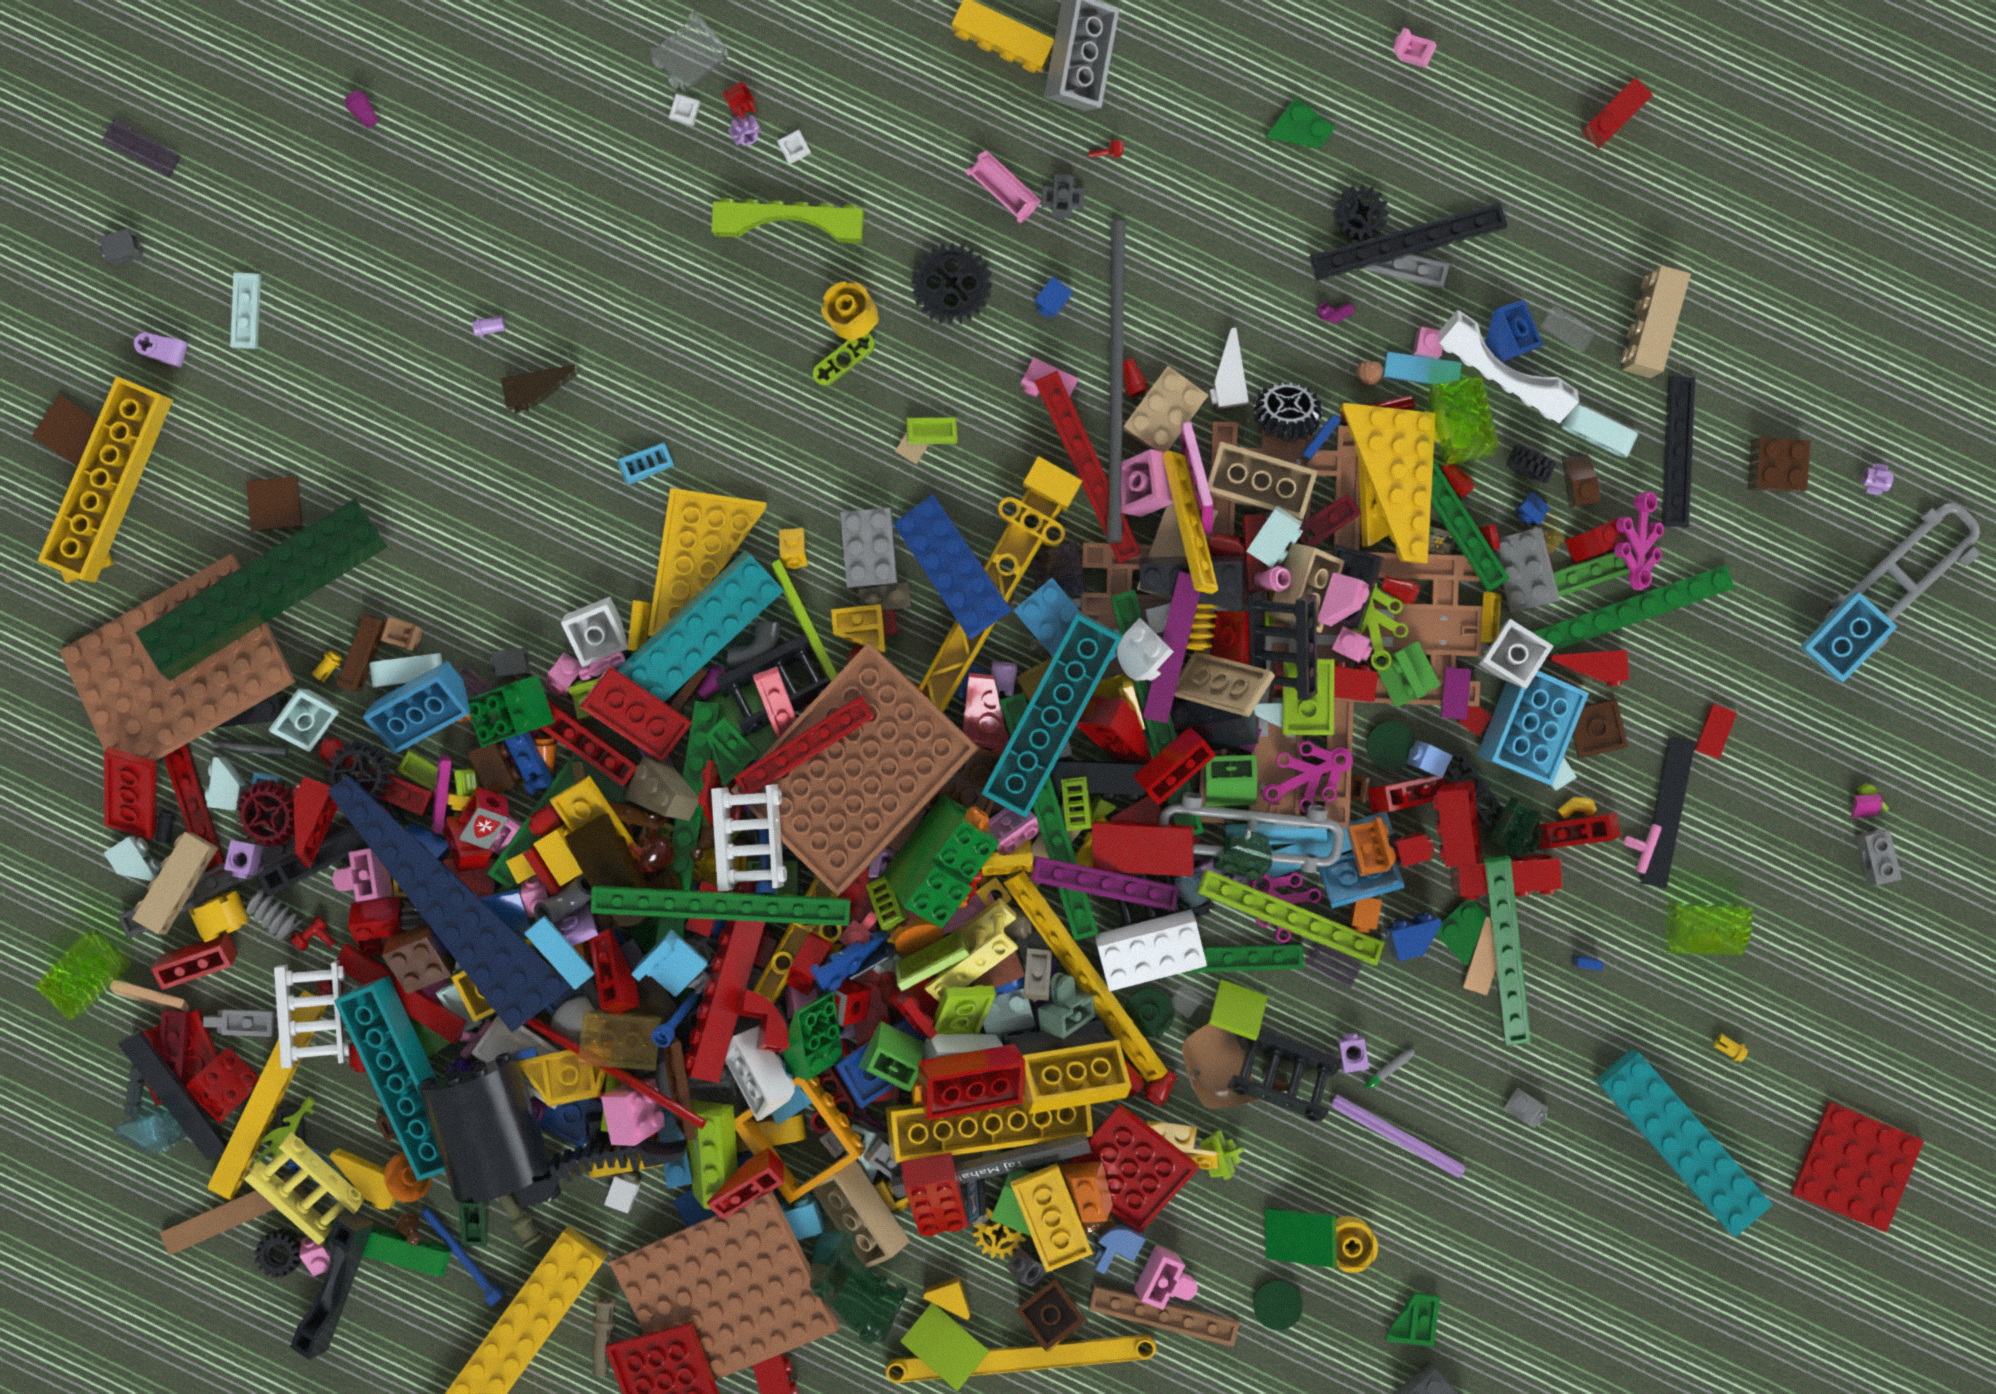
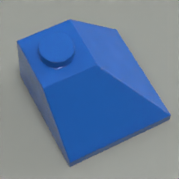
M1525 300L1494 310L1485 344L1494 356L1503 363L1544 346Z

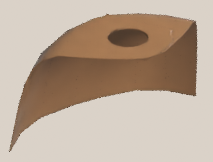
M1206 1024L1184 1041L1182 1054L1187 1074L1195 1093L1204 1107L1220 1109L1258 1101L1257 1098L1249 1095H1238L1232 1089L1226 1087L1233 1075H1240L1245 1057L1235 1033ZM1195 1068L1200 1070L1199 1076H1197ZM1190 1071L1192 1072V1074H1193V1076H1194L1196 1085L1193 1083V1080H1192L1191 1075H1190ZM1250 1073L1249 1080L1253 1081L1252 1075Z

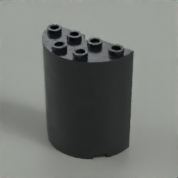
M505 1052L497 1055L495 1060L486 1063L484 1060L477 1061L470 1065L471 1069L461 1072L459 1068L446 1072L443 1077L437 1079L435 1077H428L417 1085L453 1197L457 1202L464 1203L468 1199L473 1198L474 1203L511 1194L532 1184L534 1176H544L549 1171L548 1167L551 1160L516 1053L510 1054V1052Z

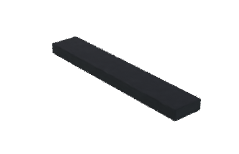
M1668 377L1662 524L1664 527H1689L1696 377Z
M1671 736L1668 738L1651 826L1656 824L1661 826L1662 829L1646 873L1641 874V884L1667 888L1696 741Z
M139 1030L122 1039L118 1043L119 1047L206 1160L224 1152L228 1142L143 1031Z

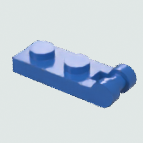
M529 732L504 740L526 781L525 788L528 793L535 794L541 788H547L552 785L553 778Z

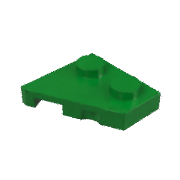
M1295 98L1265 138L1271 141L1273 139L1284 141L1297 146L1305 145L1307 148L1319 150L1335 127L1299 99Z
M725 717L705 735L724 787L760 753Z
M1463 900L1441 920L1442 924L1436 933L1439 939L1465 966L1469 964L1486 918V914L1473 900Z
M1413 1292L1385 1334V1340L1434 1347L1440 1296Z

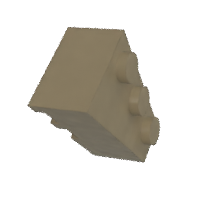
M643 756L623 798L663 816L690 821L698 805V796L668 760H664L662 763L658 759L649 756Z

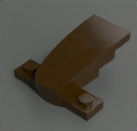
M602 814L565 836L591 888L593 886L684 890L675 869L668 870L649 882L646 881L639 859L632 858L624 836L617 835L609 814ZM593 913L601 932L608 929L615 932L624 926H632L652 917Z

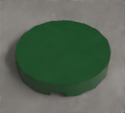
M1386 721L1380 723L1370 731L1367 737L1366 750L1368 757L1379 768L1399 770L1408 765L1406 762L1409 757V751L1414 746L1416 739L1413 732L1400 722Z
M1145 987L1137 990L1129 997L1125 1005V1012L1132 1019L1143 1037L1162 1035L1170 1028L1174 1020L1175 1008L1173 1002L1164 991L1158 988Z
M1283 1279L1269 1280L1256 1290L1253 1297V1310L1258 1321L1263 1326L1272 1330H1285L1292 1327L1299 1320L1303 1311V1300L1298 1289L1292 1283Z

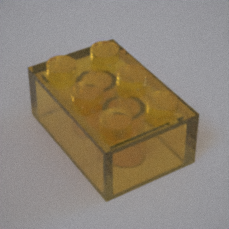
M585 1010L583 1012L578 1064L656 1070L659 1046L653 1042L651 1035L657 1026L661 1025L662 1016Z

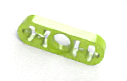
M868 333L861 337L863 340L867 338L870 340L867 343L869 347L866 350L863 347L858 349L856 352L860 356L855 358L854 353L848 347L852 345L855 349L859 345L858 339L852 342L846 341L816 365L813 370V378L820 386H830L872 353L875 348V341L872 335ZM842 352H846L851 356V361L846 366H841L837 363V356ZM832 360L835 367L840 371L836 374L833 369L828 374L829 380L826 381L824 378L819 380L820 369L823 368L825 371L830 369L832 366L828 362Z

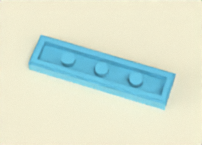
M1257 823L1254 845L1328 842L1327 829L1275 823ZM1247 824L1226 825L1227 846H1244Z

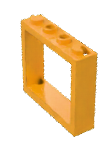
M796 1076L791 1078L795 1087L801 1086L848 1154L802 1185L798 1183L784 1163V1183L777 1188L789 1204L858 1159L866 1149L860 1141L861 1136L850 1127L846 1115L840 1113L835 1106L833 1097L821 1087L818 1076L808 1081ZM750 1107L738 1113L734 1117L735 1129L754 1156L769 1148L782 1161L751 1118L754 1114Z

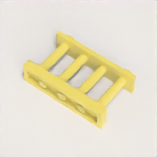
M998 898L959 927L957 930H962L965 935L970 956L938 972L937 977L925 985V990L940 1002L946 988L954 986L966 987L1017 950L1018 945L1004 934V928L1016 919V912Z
M290 1132L279 1146L283 1152L267 1166L259 1160L244 1180L319 1245L326 1239L332 1229L330 1222L346 1208L355 1214L365 1198L358 1189L351 1186L314 1153L302 1139ZM291 1158L301 1169L285 1183L275 1172ZM310 1175L320 1185L303 1199L293 1189ZM329 1192L339 1202L322 1216L312 1205L325 1193Z

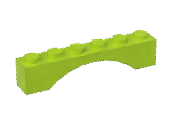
M721 198L720 202H713L711 232L714 236L741 237L759 225L773 221L792 220L816 226L832 236L837 242L863 244L864 211L859 209L858 205L846 204L844 208H835L834 204L820 203L819 207L809 206V203L794 202V205H784L782 201H769V204H759L760 201L747 199L744 203H735V200L730 198Z

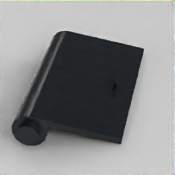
M636 937L620 946L631 972L634 971L638 962L646 955ZM594 974L579 987L638 1079L665 1061L663 1047L656 1045L651 1035L658 1025L666 1024L679 1008V1005L668 990L652 976L648 977L645 974L640 981L634 977L639 1006L621 1013L602 1010L600 1008ZM686 1017L682 1019L674 1030V1035L681 1042L682 1051L690 1047L689 1037L693 1030Z

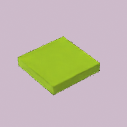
M1221 979L1208 1024L1256 1041L1259 1036L1268 996Z

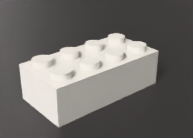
M1192 909L1095 935L1109 991L1207 966Z

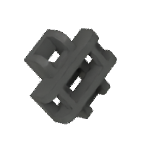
M1055 174L1054 187H1042L1041 207L1051 208L1052 218L1071 219L1072 210H1083L1085 189L1073 188V175ZM1058 184H1069V186H1060Z

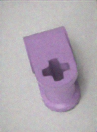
M141 333L136 336L134 347L138 353L172 366L182 367L188 343L150 333ZM151 343H153V345H152L151 348H150V347L145 348V347H146V344H151Z
M992 661L991 675L995 677L998 694L1000 695V691H1005L1006 696H1014L1017 663Z

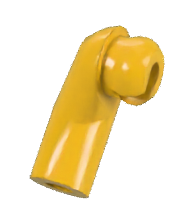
M1573 797L1560 807L1557 812L1565 820L1575 811L1591 816L1595 814L1597 807L1590 798Z

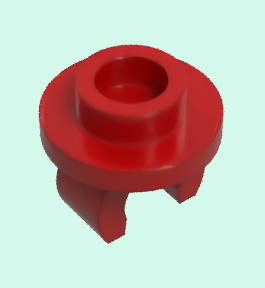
M332 979L324 980V984L321 982L316 984L319 989L317 991L319 996L333 994V987L330 986ZM341 982L342 991L344 989V984Z

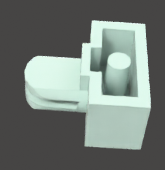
M1276 506L1248 547L1247 552L1273 568L1275 563L1280 565L1288 554L1285 548L1290 541L1295 544L1303 531L1299 529L1302 522Z

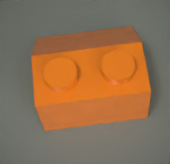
M1102 1161L1058 1165L1080 1222L1107 1221L1113 1204Z

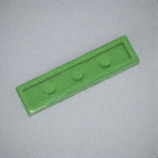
M1631 545V553L1635 559L1636 553ZM1614 551L1553 572L1559 596L1630 573V570L1624 558L1617 557Z

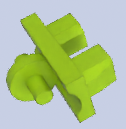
M1215 1130L1211 1136L1201 1140L1200 1147L1201 1150L1218 1152V1169H1208L1210 1177L1223 1176L1224 1180L1232 1178L1231 1174L1235 1173L1234 1165L1241 1162L1238 1154L1244 1152L1243 1145L1235 1146L1233 1138L1225 1141L1222 1130Z

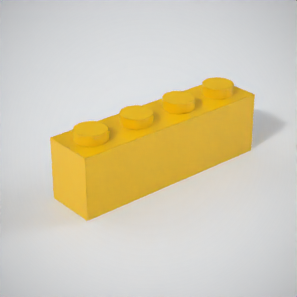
M972 0L962 1L952 22V31L955 32L954 35L964 41L971 39L977 42V46L988 52L992 49L1000 53L999 56L1008 62L1015 60L1021 63L1024 69L1032 73L1036 71L1043 72L1053 51L1055 39Z

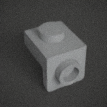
M1517 1088L1504 1109L1527 1125L1535 1128L1546 1119L1548 1107Z

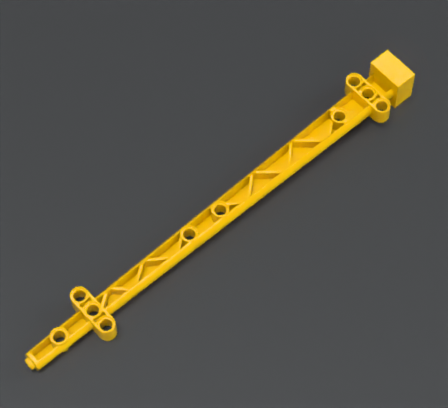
M1039 456L1023 482L1022 489L1025 493L1021 501L1012 497H1006L999 503L998 515L1008 524L984 567L1006 602L1009 601L1040 545L1044 543L1047 546L1056 547L1063 541L1065 530L1055 520L1060 511L1067 512L1082 484V480ZM1013 504L1016 507V513L1012 516L1005 515L1002 511L1003 506ZM1026 517H1036L1038 525L1035 528H1028L1024 523ZM1050 528L1057 529L1060 532V538L1054 541L1048 539L1046 536L1047 530ZM1005 559L1011 560L1014 564L1012 571H1002L1000 568L1001 561ZM954 621L919 686L927 694L926 697L943 713L995 623L971 640L958 621ZM817 875L805 896L837 897ZM790 923L753 992L762 995L774 1005L786 985L790 967L808 934L813 932L829 942H834L841 936L842 926L836 925L838 929L837 935L828 937L824 933L825 925ZM785 955L790 959L789 968L781 969L777 965L779 956Z

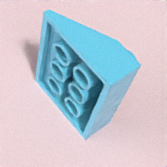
M1540 671L1536 673L1527 689L1506 681L1477 757L1552 786L1589 693Z

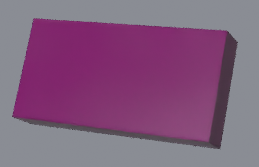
M1444 668L1440 717L1467 720L1471 669Z

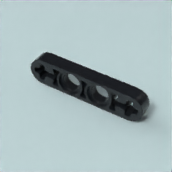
M1460 752L1449 753L1455 759L1461 758L1462 761L1459 765L1462 770H1466L1467 767L1470 770L1462 774L1458 779L1456 775L1461 773L1456 767H1450L1452 764V760H1450L1446 771L1453 781L1464 782L1467 777L1473 776L1477 781L1475 795L1479 817L1493 834H1507L1511 830L1512 821L1464 754ZM1484 796L1489 797L1492 803L1490 809L1486 811L1481 810L1478 806L1480 798ZM1498 809L1499 812L1494 814L1498 819L1505 820L1503 823L1504 829H1495L1496 821L1491 816L1487 820L1486 815L1492 814Z

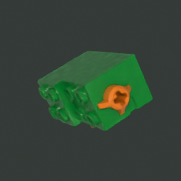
M942 794L883 874L904 908L943 928L957 908L961 909L967 906L968 903L966 901L969 899L967 895L973 889L970 882L1000 843L990 830L989 817L985 812L975 806L968 809Z

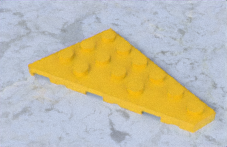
M1350 403L1340 404V412L1343 411L1349 426L1348 432L1354 440V447L1361 465L1364 464L1370 479L1368 481L1369 485L1375 493V500L1381 515L1386 519L1391 532L1389 535L1392 542L1396 545V553L1400 562L1428 563L1436 413Z
M670 488L648 636L656 634L722 572L766 510V502Z

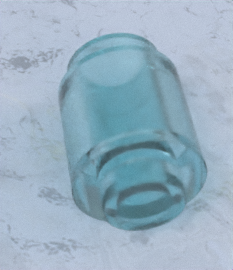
M1197 870L1194 871L1193 877L1178 876L1175 880L1184 902L1188 903L1190 908L1197 907L1208 900L1207 897L1196 893L1201 880Z

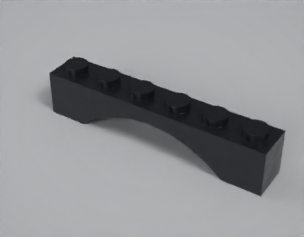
M392 803L384 806L400 825L404 827L408 825L399 806ZM351 825L322 842L311 868L305 867L298 856L294 855L258 873L257 876L267 895H276L349 856V852L361 850L367 847L368 844L355 827Z
M351 1212L336 1219L328 1240L331 1257L326 1278L313 1305L297 1326L290 1348L308 1360L329 1349L374 1226V1222L358 1212L355 1214Z

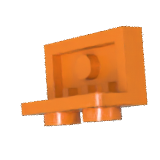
M1376 817L1373 822L1349 826L1346 830L1359 875L1365 876L1389 871L1394 865L1396 856L1393 847L1389 846L1387 839L1389 832L1387 825L1383 824L1382 818Z

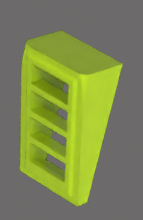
M474 768L454 772L458 796L473 794L477 787L484 789Z
M1087 776L1061 779L1066 830L1074 831L1092 828L1093 819ZM1082 785V790L1069 791L1068 789L1069 786ZM1083 795V800L1070 801V797ZM1084 806V810L1071 811V807ZM1085 816L1084 821L1073 822L1072 817Z
M885 876L866 885L882 930L887 931L909 920L904 907ZM886 883L887 888L876 893L875 888ZM889 892L890 897L882 901L879 900V897ZM892 901V906L883 909L882 906ZM895 910L896 914L887 918L886 914Z

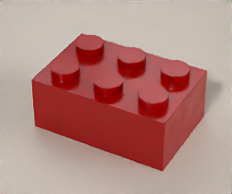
M1474 781L1443 783L1437 791V795L1433 797L1434 809L1439 810L1440 820L1436 822L1437 833L1442 835L1443 845L1439 846L1440 858L1445 860V867L1476 865L1482 856Z

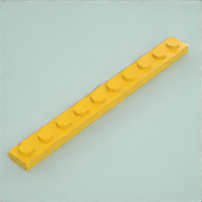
M1023 870L1008 877L1003 882L1069 975L1074 977V982L1079 989L1093 995L1095 1011L1115 1039L1120 1041L1121 1047L1146 1082L1163 1077L1168 1070L1160 1058L1155 1054L1112 992L1109 991L1104 980L1096 972L1089 959L1083 954L1045 898L1042 897L1035 885L1030 881L1025 871Z

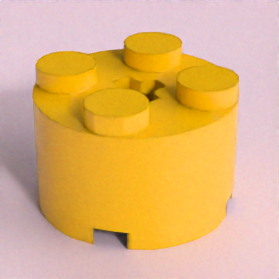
M839 282L829 288L823 297V308L821 306L823 317L832 330L839 337L847 341H856L858 338L865 336L879 321L876 304L867 290L857 282Z
M237 890L207 900L203 906L197 905L189 910L199 935L203 938L204 942L217 938L219 934L225 931L227 933L233 932L241 928V925L249 922V915Z
M1343 1216L1336 1219L1337 1267L1349 1273L1365 1270L1375 1260L1378 1252V1243L1374 1233L1368 1224L1358 1217ZM1350 1240H1354L1355 1243L1351 1245V1248H1348L1346 1244Z

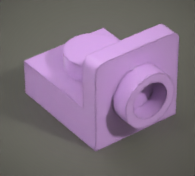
M887 846L873 860L868 874L872 882L884 876L883 872L888 867L889 862L898 854L896 850Z

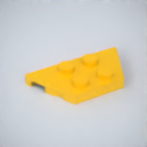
M1358 457L1360 512L1362 513V547H1367L1377 543L1391 532L1385 517L1381 515L1375 500V493L1369 485L1368 481L1370 479L1364 464L1361 465Z
M612 1040L584 1047L609 1061L610 1055L613 1054L615 1043ZM570 1050L519 1060L521 1069L549 1107L599 1096L607 1073Z

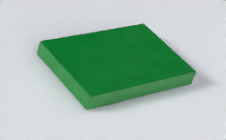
M1266 1208V1259L1331 1268L1336 1267V1215Z

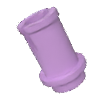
M502 315L484 320L477 318L476 321L472 322L475 336H480L481 338L485 334L506 331Z

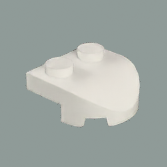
M1141 618L1123 635L1117 648L1118 660L1127 676L1138 682L1139 680L1147 679L1151 681L1161 674L1157 669L1174 652Z

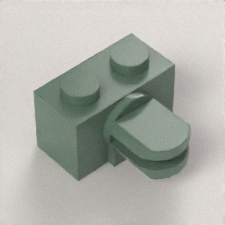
M1056 973L1050 980L1051 1000L1038 1008L1041 1031L1064 1039L1095 1017L1094 997L1092 994L1075 989L1074 977L1063 973Z

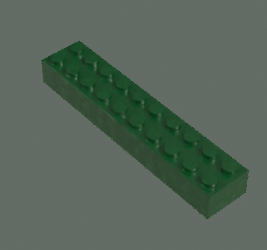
M354 498L135 633L159 673L171 681L388 546L363 507Z

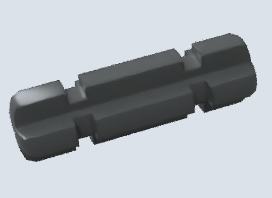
M132 1067L129 1073L131 1081H128L126 1101L128 1103L125 1104L124 1114L128 1116L139 1114L140 1104L138 1103L142 1098L144 1084L142 1075L135 1067Z

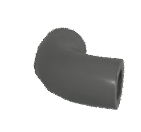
M756 622L755 637L750 644L746 646H729L727 657L728 670H733L777 648L781 623Z
M582 873L577 876L572 883L559 893L537 903L534 907L536 920L538 921L545 915L553 924L587 903L591 899L592 888L584 874Z

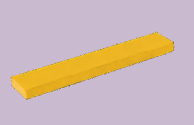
M1168 450L1162 456L1194 590L1213 594L1218 591V586L1186 455Z

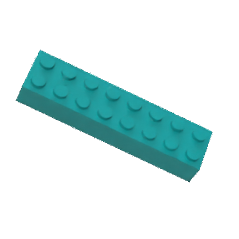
M745 550L617 670L665 702L784 590L752 555Z
M1080 612L1076 614L983 789L982 795L1027 818L1123 635Z
M388 975L348 991L335 999L334 1002L417 1181L445 1172L417 1085L423 1079L428 1077L437 1078L390 976Z
M1630 1049L1595 1080V1083L1682 1182L1734 1238L1773 1205L1639 1052Z

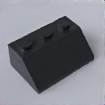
M1193 701L1172 704L1174 730L1178 736L1191 727L1205 740L1212 751L1259 743L1254 710L1247 717Z

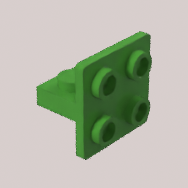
M1418 641L1390 654L1392 661L1387 670H1376L1394 707H1399L1413 699H1419L1427 695V692L1440 686ZM1382 658L1376 662L1382 666L1385 665L1386 659Z

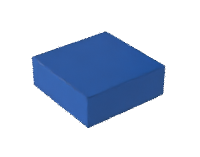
M1575 955L1572 958V965L1576 967L1599 971L1603 969L1604 962L1597 958Z

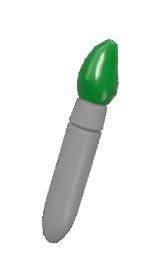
M1409 1049L1401 1053L1380 1069L1377 1074L1371 1075L1364 1087L1370 1089L1378 1086L1381 1080L1408 1062L1413 1057L1415 1051Z

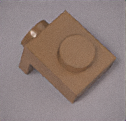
M387 616L379 640L413 651L414 646H418L422 633L419 632L420 627L415 624Z

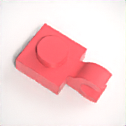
M871 910L861 923L854 919L838 940L847 947L856 942L862 945L869 942L870 935L873 934L869 929L877 920L876 913Z

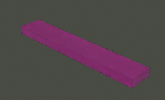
M1179 570L1162 640L1174 652L1157 669L1161 674L1151 680L1143 712V718L1168 723L1200 596V591L1194 590L1191 574Z
M1034 856L1030 881L1170 911H1175L1180 887Z

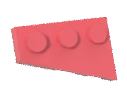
M969 673L962 732L977 746L995 749L999 746L1007 745L1009 742L995 677L993 675Z

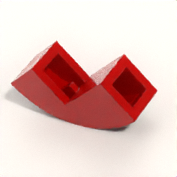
M745 990L738 994L736 1015L760 1019L757 1049L778 1053L789 1049L787 1026L779 1010L768 999L753 991Z

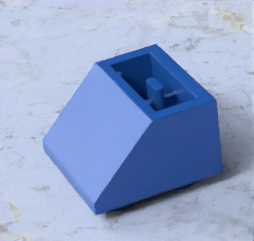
M1422 912L1413 915V920L1404 921V918L1390 921V926L1384 927L1392 957L1400 962L1424 955L1442 924L1440 918L1428 914V912Z

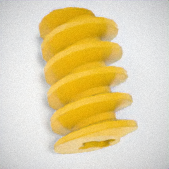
M1198 602L1186 649L1204 651L1206 648L1212 647V644L1207 642L1206 639L1214 637V634L1209 632L1208 629L1215 628L1216 624L1210 622L1209 619L1217 617V614L1212 612L1211 609L1218 608L1219 606Z

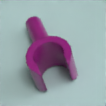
M866 1106L863 1108L858 1107L864 1112L862 1118L855 1113L852 1114L853 1119L856 1121L865 1120L881 1131L885 1128V1125L869 1115Z

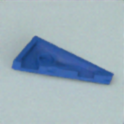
M886 930L876 931L870 935L871 940L863 945L856 942L841 952L831 955L826 965L821 968L816 964L811 966L809 969L819 990L826 994L829 991L838 989L848 975L855 973L860 965L891 937Z

